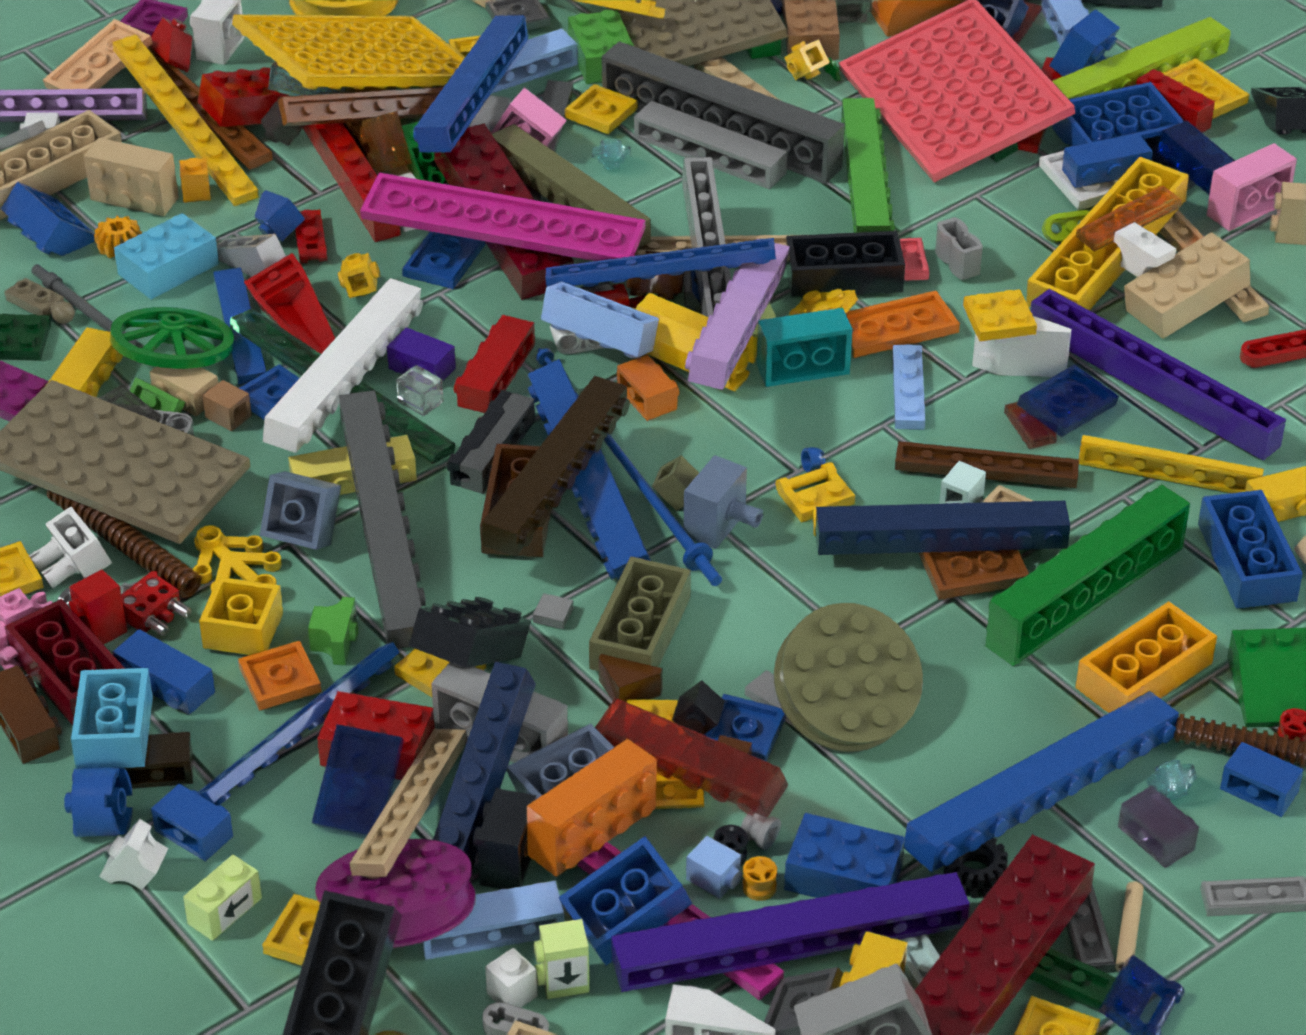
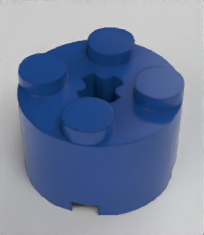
M117 767L75 768L72 774V790L67 792L64 798L65 811L72 813L74 836L100 837L125 835L130 828L133 807H126V796H133L131 780L126 769Z

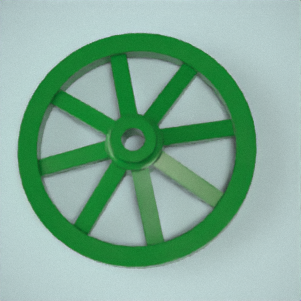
M150 307L133 310L116 318L110 327V342L117 352L138 363L161 368L190 369L213 365L227 358L233 351L234 334L226 323L203 312L176 307ZM129 327L142 328L131 332L123 333ZM156 334L143 348H139L129 342ZM199 335L222 340V343L216 347ZM189 340L206 352L187 355L184 342ZM164 342L174 345L176 355L161 354L154 351Z

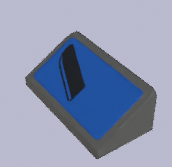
M695 270L685 271L683 282L684 307L702 314Z

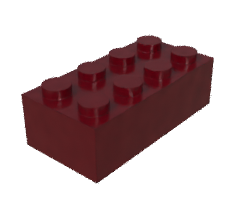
M59 599L4 626L8 646H12L18 652V656L14 659L32 677L33 681L72 726L81 670L125 669L63 599Z

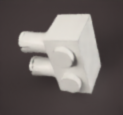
M69 507L45 524L52 534L51 541L29 555L33 564L42 573L52 589L75 573L81 574L86 578L101 569L103 570L112 563L98 539L72 507ZM63 556V558L60 559V561H58L57 563H55V564L52 565L51 567H48L46 570H43V569H45L48 565H50L51 563H53L54 561H56L57 559H59V558H61V557Z

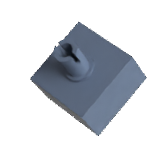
M714 455L684 490V530L693 541L707 543L711 548L717 549L739 521L753 528H757L763 518V510L746 504L747 467Z
M286 471L270 475L260 536L315 550L330 546L341 485Z

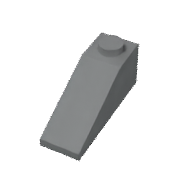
M276 234L227 237L217 243L219 261L233 268L241 267L242 272L250 277L286 257Z

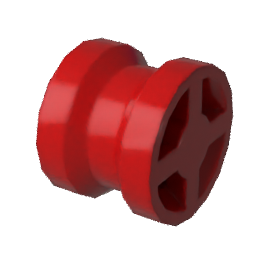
M1296 708L1284 711L1280 716L1278 736L1284 737L1286 734L1289 735V739H1294L1296 736L1300 738L1299 741L1305 742L1306 711Z

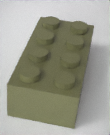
M630 556L589 640V669L599 671L600 654L659 667L691 598V570Z

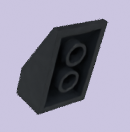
M1251 88L1252 97L1267 127L1274 129L1277 134H1291L1292 129H1301V133H1306V88Z

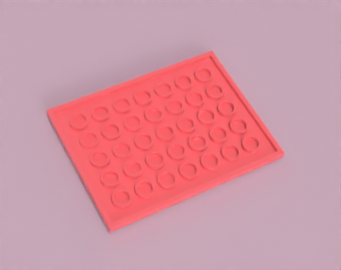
M967 0L839 62L840 71L863 98H874L875 109H880V119L934 183L1076 114L1074 105L977 0Z

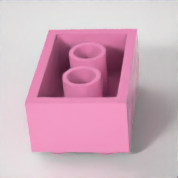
M1273 143L1214 170L1207 216L1226 230L1231 231L1276 210L1274 209L1275 193H1280L1282 182L1293 183L1297 158Z

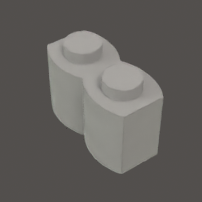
M956 217L937 222L935 252L939 259L949 264L950 271L959 279L964 280L980 275L981 241L975 235L969 233L966 224Z

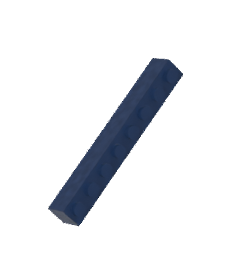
M1065 500L816 507L815 532L818 555L1067 549L1071 525Z

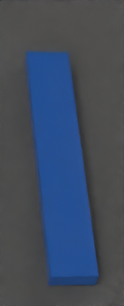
M240 267L213 271L223 320L234 334V345L231 355L238 384H245L265 373L266 369L242 269Z

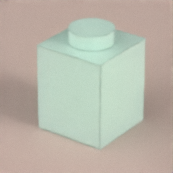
M958 461L941 481L939 504L977 503L984 495L986 472Z

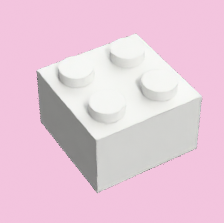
M202 0L195 12H192L190 26L193 28L192 46L195 49L196 60L226 64L245 38L232 25L234 14L243 15L241 0Z

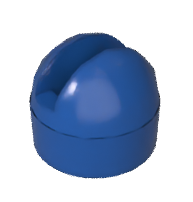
M816 447L804 448L801 452L803 469L806 472L819 469L822 464L826 463V458H822L825 454L824 451Z

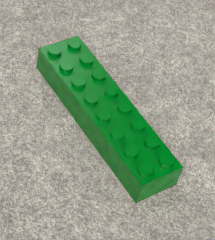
M1161 484L1151 492H1146L1141 499L1132 505L1124 507L1120 513L1110 520L1103 521L1098 528L1089 534H1084L1067 549H1062L1048 562L1040 564L1024 578L1016 580L1011 587L1002 593L995 594L989 602L985 647L1014 667L1183 549L1190 502Z

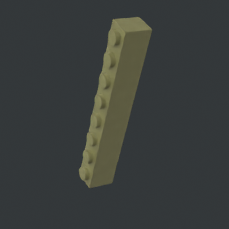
M513 124L492 133L521 180L554 204L645 220L646 228L638 248L651 242V219L524 130Z

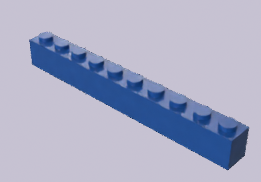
M525 15L495 16L414 127L413 136L415 142H418L419 152L452 151L528 41Z
M560 359L528 373L532 385L527 388L534 399V403L540 402L535 407L542 421L548 420V423L543 424L548 436L578 398ZM600 448L589 459L587 468L584 471L581 470L576 476L571 490L576 499L582 498L577 504L584 518L590 516L591 520L587 521L586 524L593 539L597 537L600 539L594 543L601 558L607 557L609 560L604 563L610 579L617 578L619 581L630 556L649 561L651 559Z
M1149 691L908 822L903 848L931 872L944 865H950L958 857L969 851L977 850L991 838L1002 836L1008 829L1019 823L1027 822L1033 815L1044 809H1050L1058 801L1067 796L1075 795L1080 789L1092 782L1100 781L1103 776L1116 769L1123 768L1135 758L1145 756L1151 749L1160 744L1168 743L1174 737L1179 712Z

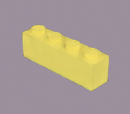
M403 435L390 438V442H386L387 447H393L395 465H391L392 470L398 469L400 484L417 481L416 461L408 436ZM347 446L288 457L290 473L341 485L340 495L356 492Z

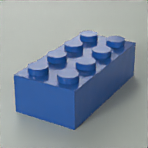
M1255 490L1202 497L1198 526L1236 609L1297 602L1303 573L1263 491Z

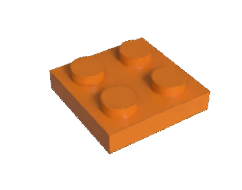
M300 640L238 658L239 669L259 711L322 692L320 680Z

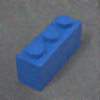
M1139 133L1065 147L1062 171L1075 188L1119 180L1139 157L1152 160L1153 151Z
M140 629L112 651L113 656L125 669L148 668L152 695L165 701L173 709H179L190 715L215 693L211 668Z

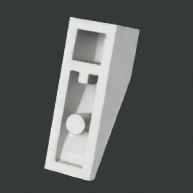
M673 985L665 1018V1035H775L776 1029L710 990L694 986Z

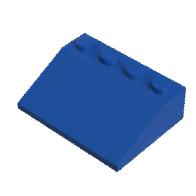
M1151 82L1069 99L1074 105L1076 114L1053 124L1052 128L1063 143L1076 146L1138 133L1143 139L1187 130V124Z

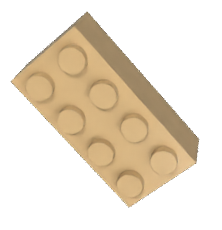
M1211 232L1175 254V258L1152 268L1124 286L1126 311L1164 339L1249 286L1250 259Z

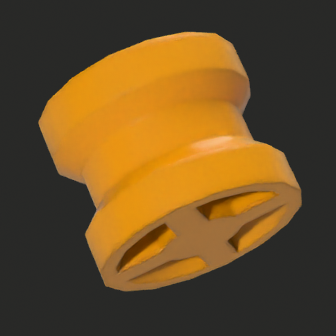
M764 856L752 857L745 862L743 866L744 878L742 881L744 894L756 901H764L774 896L777 891V865L775 862Z

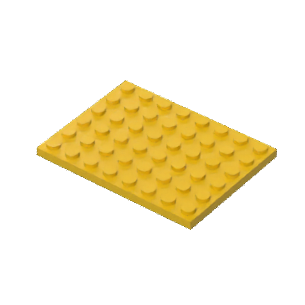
M234 14L232 25L243 36L250 39L253 45L263 50L265 55L276 61L278 66L283 67L289 72V75L302 83L303 87L312 90L318 89V87H328L331 89H341V87L364 89L365 86H373L379 89H387L388 86H397L402 89H409L410 86L422 88L444 87L465 58L464 55L413 16Z

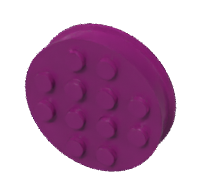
M408 839L386 877L369 879L365 876H352L350 862L358 851L357 849L327 866L319 875L315 885V894L319 903L321 902L324 890L395 907L402 917L393 948L428 941L452 930L470 915L476 902L475 890L469 881L472 869L468 856L451 844L429 839Z

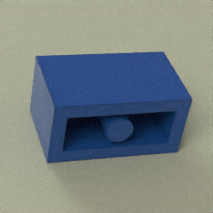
M1241 742L1224 766L1220 789L1282 817L1299 793L1304 769Z
M178 784L151 808L155 831L205 862L233 837L230 813L223 806H216L203 798L199 792L191 791L181 784Z

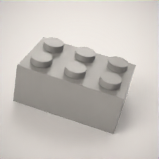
M897 963L794 1005L801 1035H932L923 1004Z

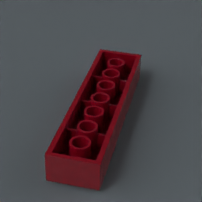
M485 123L468 127L451 152H434L435 163L449 185L534 200ZM485 241L521 300L545 294L547 267L574 264L573 258L569 256Z
M1031 835L914 990L923 1004L932 1035H988L1091 892L1095 863L1036 835Z

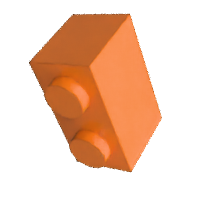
M648 354L617 366V383L627 386V399L630 400V403L646 421L677 410V396H679L677 383L671 380L663 372L662 367L658 363L656 364Z

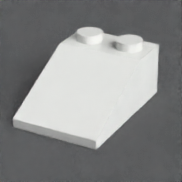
M1033 316L1037 324L1035 335L979 342L975 333L972 366L997 375L1064 378L1067 371L1072 329Z

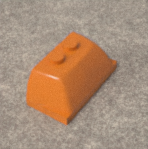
M876 0L869 2V11L885 35L889 37L897 35L967 0Z

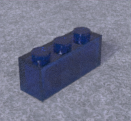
M1188 121L1162 130L1158 152L1182 173L1189 175L1188 178L1210 195L1213 171L1235 160Z

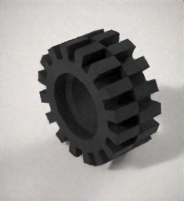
M993 837L983 843L977 850L967 852L950 865H944L943 874L957 872L965 893L971 892V898H977V894L981 893L983 898H985L1006 870L1008 854L1007 851L1004 852L1002 843L996 845L997 839ZM969 861H977L985 864L988 867L984 869H972L965 866L963 863Z

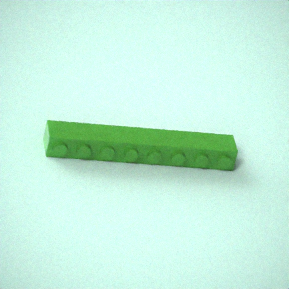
M842 98L841 123L845 124L844 150L854 233L895 231L894 220H892V203H890V187H888V171H886V155H884V139H882V124H880V109H875L874 98Z

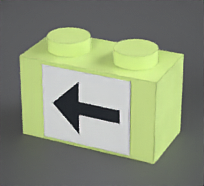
M231 855L183 896L187 924L210 940L216 939L262 899L258 870L235 855Z
M582 919L539 925L540 940L534 941L536 962L540 964H535L537 985H544L547 999L590 993L589 946Z

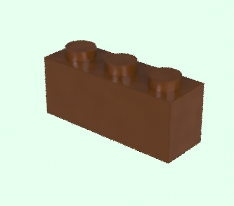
M19 665L0 672V727L22 764L60 750L58 736L62 734V730L57 718L48 715L49 708L45 698L42 695H36L37 689L30 675L25 676Z

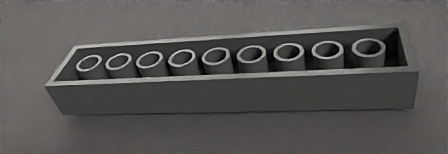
M620 41L602 55V87L638 100L636 113L642 110L649 102L654 101L787 151V170L827 184L843 167L845 124Z

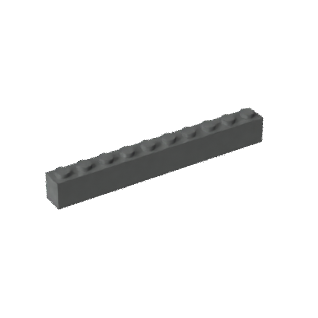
M375 390L339 395L340 417L386 643L393 642L397 649L410 647L408 645L418 610L426 606L423 587L417 588L416 582L421 581L418 563L412 564L411 558H415L413 539L407 540L406 536L410 534L408 516H402L401 511H405L403 492L397 493L396 488L400 487L398 469L392 470L391 465H395L393 447H387L386 443L390 442L388 424L382 425V420H385L383 402H377Z

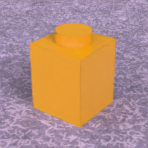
M207 158L179 160L183 201L211 200Z

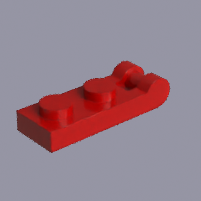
M320 209L300 211L305 218L295 229L300 264L319 259V262L328 261Z

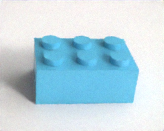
M183 213L114 247L118 275L151 300L219 265L216 237Z
M148 668L81 670L71 735L76 768L145 767L153 701Z

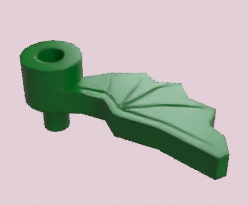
M828 58L830 63L823 66L824 70L836 82H840V68L836 65V61Z

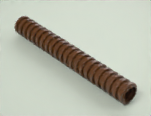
M47 490V497L50 501L60 506L64 511L72 507L89 529L116 547L117 550L121 551L131 560H134L135 563L146 569L149 573L156 571L159 577L179 590L180 596L188 598L198 591L202 581L200 574L194 572L192 568L168 553L167 550L163 549L153 540H150L146 535H143L134 526Z
M1185 714L1178 716L1173 738L1176 743L1183 740L1186 745H1190V742L1196 743V747H1200L1203 744L1206 745V749H1211V746L1217 747V751L1227 749V753H1232V751H1236L1241 742H1244L1293 765L1295 763L1300 764V768H1305L1306 739L1304 742L1299 741L1300 738L1296 736L1294 739H1289V735L1286 734L1284 737H1279V734L1276 732L1273 735H1269L1266 730H1263V733H1259L1256 728L1249 731L1246 726H1242V729L1236 728V724H1232L1229 727L1226 726V722H1222L1219 725L1216 724V720H1211V723L1205 722V718H1201L1199 721L1195 720V716H1190V719L1185 718Z

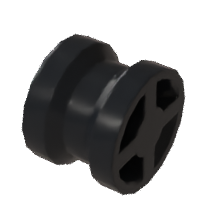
M736 825L719 827L715 831L713 839L741 854L740 866H742L746 862L748 854V836L746 831Z

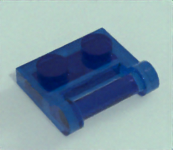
M1131 955L1125 961L1098 1011L1130 1035H1162L1161 1029L1173 1006L1180 1003L1185 994V989L1176 981H1168L1135 955ZM1155 992L1162 998L1148 1024H1145L1139 1018L1151 995Z

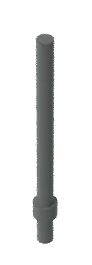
M38 264L32 267L31 273L42 281V285L45 288L63 296L65 300L101 328L110 332L113 322L63 284V280L54 272H48ZM137 340L129 341L139 348L143 347Z

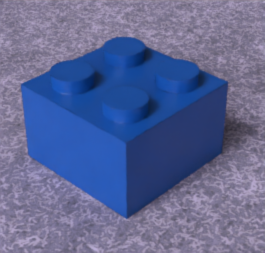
M1095 9L1070 29L1049 66L1060 75L1066 76L1105 60L1106 57L1103 55L1106 50L1109 51L1116 43L1117 38L1115 35L1120 27Z

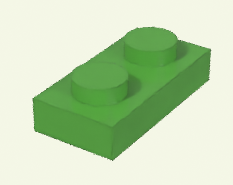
M135 377L123 404L128 407L181 413L186 402Z

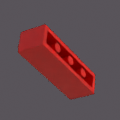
M502 315L496 325L493 324L491 326L488 337L479 344L476 355L468 361L466 370L455 381L454 393L457 394L458 407L485 413L490 401L495 400L501 390L507 389L535 346L534 322Z

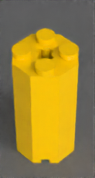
M648 293L644 300L636 307L638 311L659 318L653 351L647 354L689 372L688 369H685L687 355L689 351H693L695 340L700 338L701 330L703 327H706L709 317ZM751 336L725 388L735 392L747 380L750 371L746 370L749 362L754 364L757 357L756 337Z

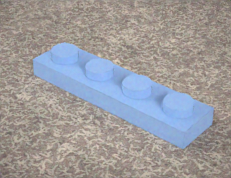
M893 345L895 429L925 430L922 345Z

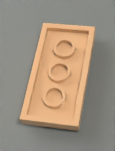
M114 19L43 79L44 85L48 89H100L126 67L113 51L112 42L136 34L146 48H148L153 43L150 35Z

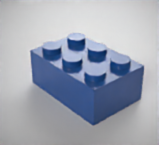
M804 813L785 862L784 890L819 898L835 893L841 894L863 890L868 887L895 884L903 866L905 837Z
M646 836L558 897L572 920L582 919L587 941L605 966L612 962V936L657 928L693 904L683 885Z

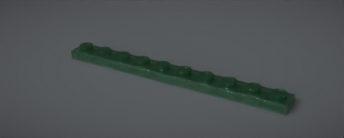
M253 308L230 318V328L300 375H303L321 355ZM361 381L359 385H355L351 389L350 394L374 391L375 389ZM375 390L377 402H383L385 420H382V425L388 424L389 433L392 437L407 435L412 450L432 464L454 453L455 443Z

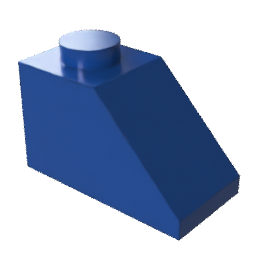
M267 190L261 194L254 216L260 224L258 228L263 235L276 234L280 241H283L305 220L304 216L290 199Z

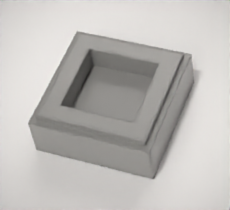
M543 593L533 613V622L564 629L574 608L573 600Z

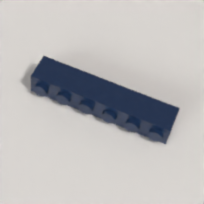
M496 661L433 840L451 844L462 850L471 862V869H473L478 848L473 847L475 829L477 826L482 827L483 825L482 815L486 801L491 802L495 789L501 788L536 686L527 668Z

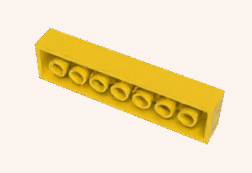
M1139 157L1028 279L1026 302L1028 307L1031 308V301L1048 289H1051L1090 311L1126 270L1121 267L1122 253L1119 246L1114 242L1115 232L1135 222L1156 235L1186 201L1189 175Z

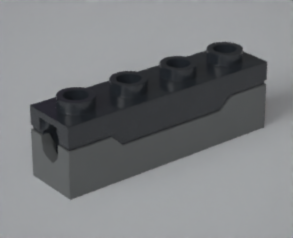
M501 390L495 400L490 401L487 411L476 420L473 430L463 438L459 449L455 454H451L448 459L447 470L450 471L451 485L461 486V488L481 494L486 491L496 444L518 445L535 422L533 398Z

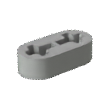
M497 1002L487 1006L483 1011V1029L486 1035H507L515 1020L549 1032V1023L545 1016L530 1010ZM500 1018H504V1019H505V1020H501L498 1024H494V1023H493V1022H497Z

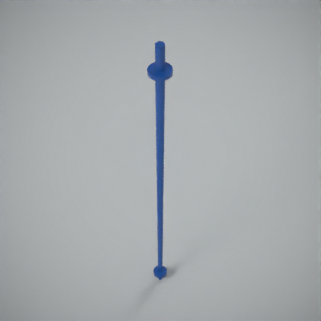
M538 348L536 356L538 363L542 366L552 363L554 359L553 352L548 348ZM608 434L604 442L685 549L683 564L691 571L700 570L712 586H718L722 582V577L710 563L713 557V551L710 546L703 542L695 544L618 444Z

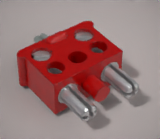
M151 571L141 580L132 584L124 582L123 585H120L125 621L137 630L140 629L146 633L153 629L161 636H165L169 631V627L162 623L161 620L170 623L175 616L172 613L173 611L184 618H188L191 615V609L179 600V590L159 577L156 571Z

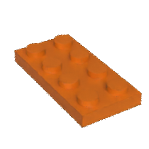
M936 290L851 310L846 313L853 329L851 346L853 358L891 350L893 345H911L959 333L960 330L959 321Z

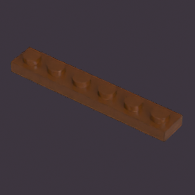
M898 441L895 470L947 475L958 461L985 471V479L1077 488L1079 459Z

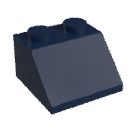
M977 0L1010 37L1019 31L1029 8L1022 0Z

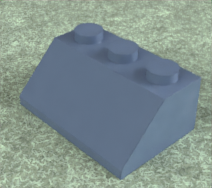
M590 723L509 765L507 773L516 792L536 795V799H538L614 747Z

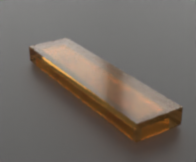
M1161 186L1077 229L1076 238L1096 252L1114 242L1116 231L1134 222L1144 227L1180 208L1182 199L1165 186Z

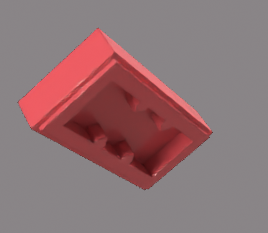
M922 238L899 239L905 262L904 281L929 280L930 271Z

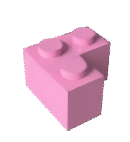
M523 88L509 104L491 134L515 124L539 142L548 146L567 120L526 88Z

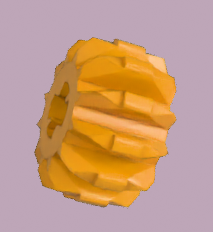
M117 215L116 218L112 219L106 217V222H99L98 228L95 229L94 238L100 254L112 258L115 256L114 247L142 234V231H140L137 220H130L129 216L119 218Z

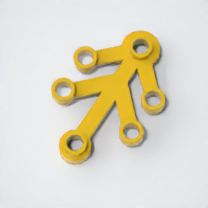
M213 525L204 526L197 531L194 544L196 549L200 551L198 563L193 567V570L200 574L201 584H206L212 580L210 563L213 554L221 559L216 579L211 584V593L218 577L230 578L232 570L245 581L277 585L274 576L270 574L257 575L246 565H263V568L268 572L278 571L282 567L281 555L278 552L262 553L264 547L260 536H225L220 528ZM228 548H245V552H233Z

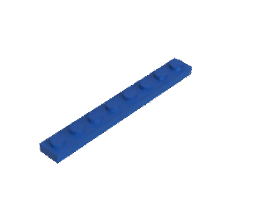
M774 238L547 267L545 276L546 286L564 282L572 286L583 285L585 287H592L598 285L599 282L611 281L612 283H622L629 278L651 279L656 275L667 273L668 275L676 276L690 270L706 272L712 270L713 267L725 266L727 268H736L744 263L751 262L766 264L770 260L776 259Z
M392 642L374 650L198 792L203 798L216 806L226 801L231 796L229 790L235 785L241 787L255 777L253 773L255 769L259 766L265 768L278 759L279 756L276 752L281 748L285 747V749H288L302 739L300 733L306 728L312 730L325 720L323 714L330 710L338 691L358 693L371 683L368 678L374 673L380 675L393 665L390 660L400 653L395 644Z

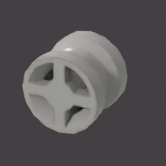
M752 808L741 824V828L747 833L748 841H755L757 846L763 850H767L772 846L781 827V821L774 816L766 817L763 811L758 808Z

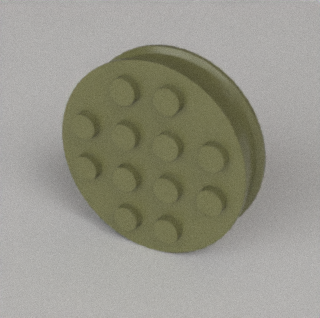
M836 603L811 612L784 639L775 660L774 686L777 699L784 714L791 724L806 738L831 750L859 752L884 743L910 720L921 698L923 673L919 655L914 644L894 620L884 613L865 605Z

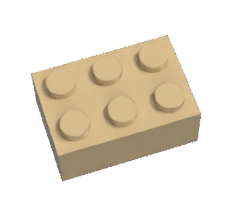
M98 138L84 155L90 199L92 201L165 216L179 198L172 153Z

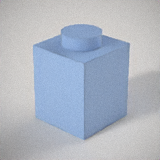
M706 836L686 857V880L720 899L729 889H734L740 882L742 877V871L740 870L741 854Z

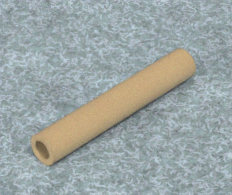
M1135 881L1129 882L1126 885L1115 969L1124 974L1133 971L1144 886Z

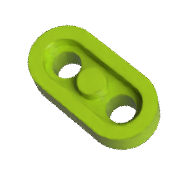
M1080 210L1056 213L1047 217L1042 224L1044 237L1051 242H1063L1078 225V222L1082 221L1090 211ZM1052 224L1059 227L1058 233L1052 231Z

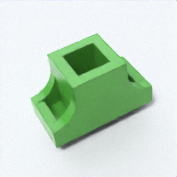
M342 597L335 605L327 607L314 606L308 627L310 651L324 652L330 655L333 665H346L351 642L357 641L359 627L354 597Z

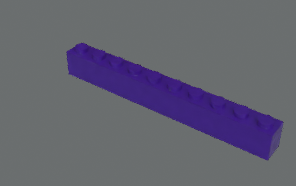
M1048 289L1031 301L1030 311L1033 316L1072 329L1069 352L1263 461L1281 447L1286 423L1285 418L1051 289Z
M957 872L943 875L938 874L932 877L901 881L879 887H868L863 890L841 894L835 893L830 896L765 906L760 909L739 913L733 912L727 915L696 919L669 926L663 925L642 931L626 932L612 936V962L621 992L853 949L855 944L861 945L866 931L901 940L959 929L968 920L970 903Z

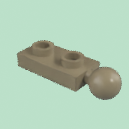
M27 278L16 282L15 285L4 291L6 301L32 314L52 315L53 319L60 324H67L74 318V307L69 302L64 301L63 296Z

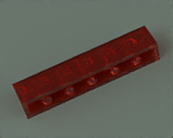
M616 697L595 726L613 747L629 739L656 758L657 773L668 779L673 776L695 791L699 788L705 790L714 799L722 803L730 801L749 815L757 813L768 818L788 787L780 767Z

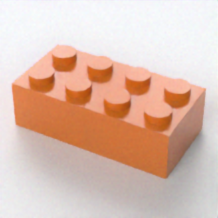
M626 739L527 805L528 856L557 877L567 869L575 867L580 860L593 851L601 849L606 842L618 834L624 833L641 818L649 816L656 809L657 759L631 740Z

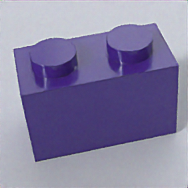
M407 327L387 345L388 369L436 388L456 369L454 345Z

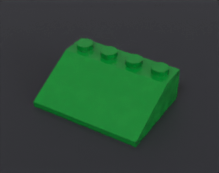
M1306 627L1232 630L1227 659L1245 726L1247 728L1279 727L1280 716L1287 709L1296 708L1306 711Z

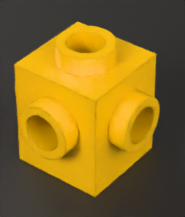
M819 39L808 45L803 41L791 47L792 53L784 57L787 68L795 81L804 76L806 80H809L819 75L818 69L830 63Z
M354 253L347 256L345 260H342L341 271L338 272L340 285L342 288H346L349 299L365 296L376 291L377 280L381 277L379 266L376 261H371L369 253L363 255Z

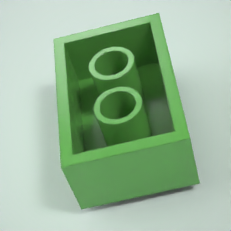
M604 10L590 14L580 13L576 16L568 17V35L577 42L578 66L585 83L602 82V55L619 41L634 46L618 10Z

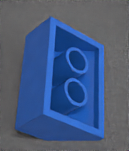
M18 181L1 207V210L9 216L7 221L23 229L22 235L37 242L36 247L48 255L54 252L64 256L95 242V232L57 198Z

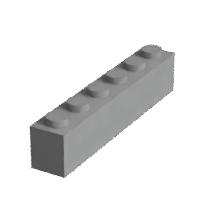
M654 101L649 102L634 116V138L686 158L712 157L713 168L767 189H771L786 174L787 151Z

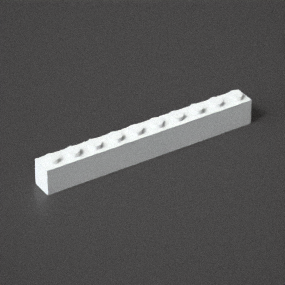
M390 278L265 416L263 442L294 453L304 443H309L316 429L322 428L325 419L330 413H335L339 404V395L350 394L351 389L355 385L360 384L363 375L373 369L376 360L385 355L387 345L403 329L409 327L411 320L415 316H419L423 306V301L420 300L421 288Z

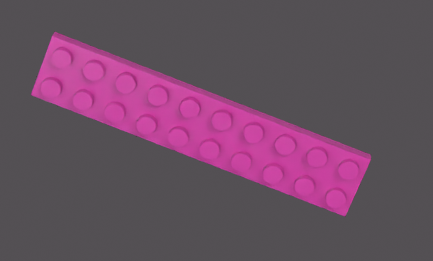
M378 173L360 210L361 219L591 261L634 256L646 228L645 220L385 173Z

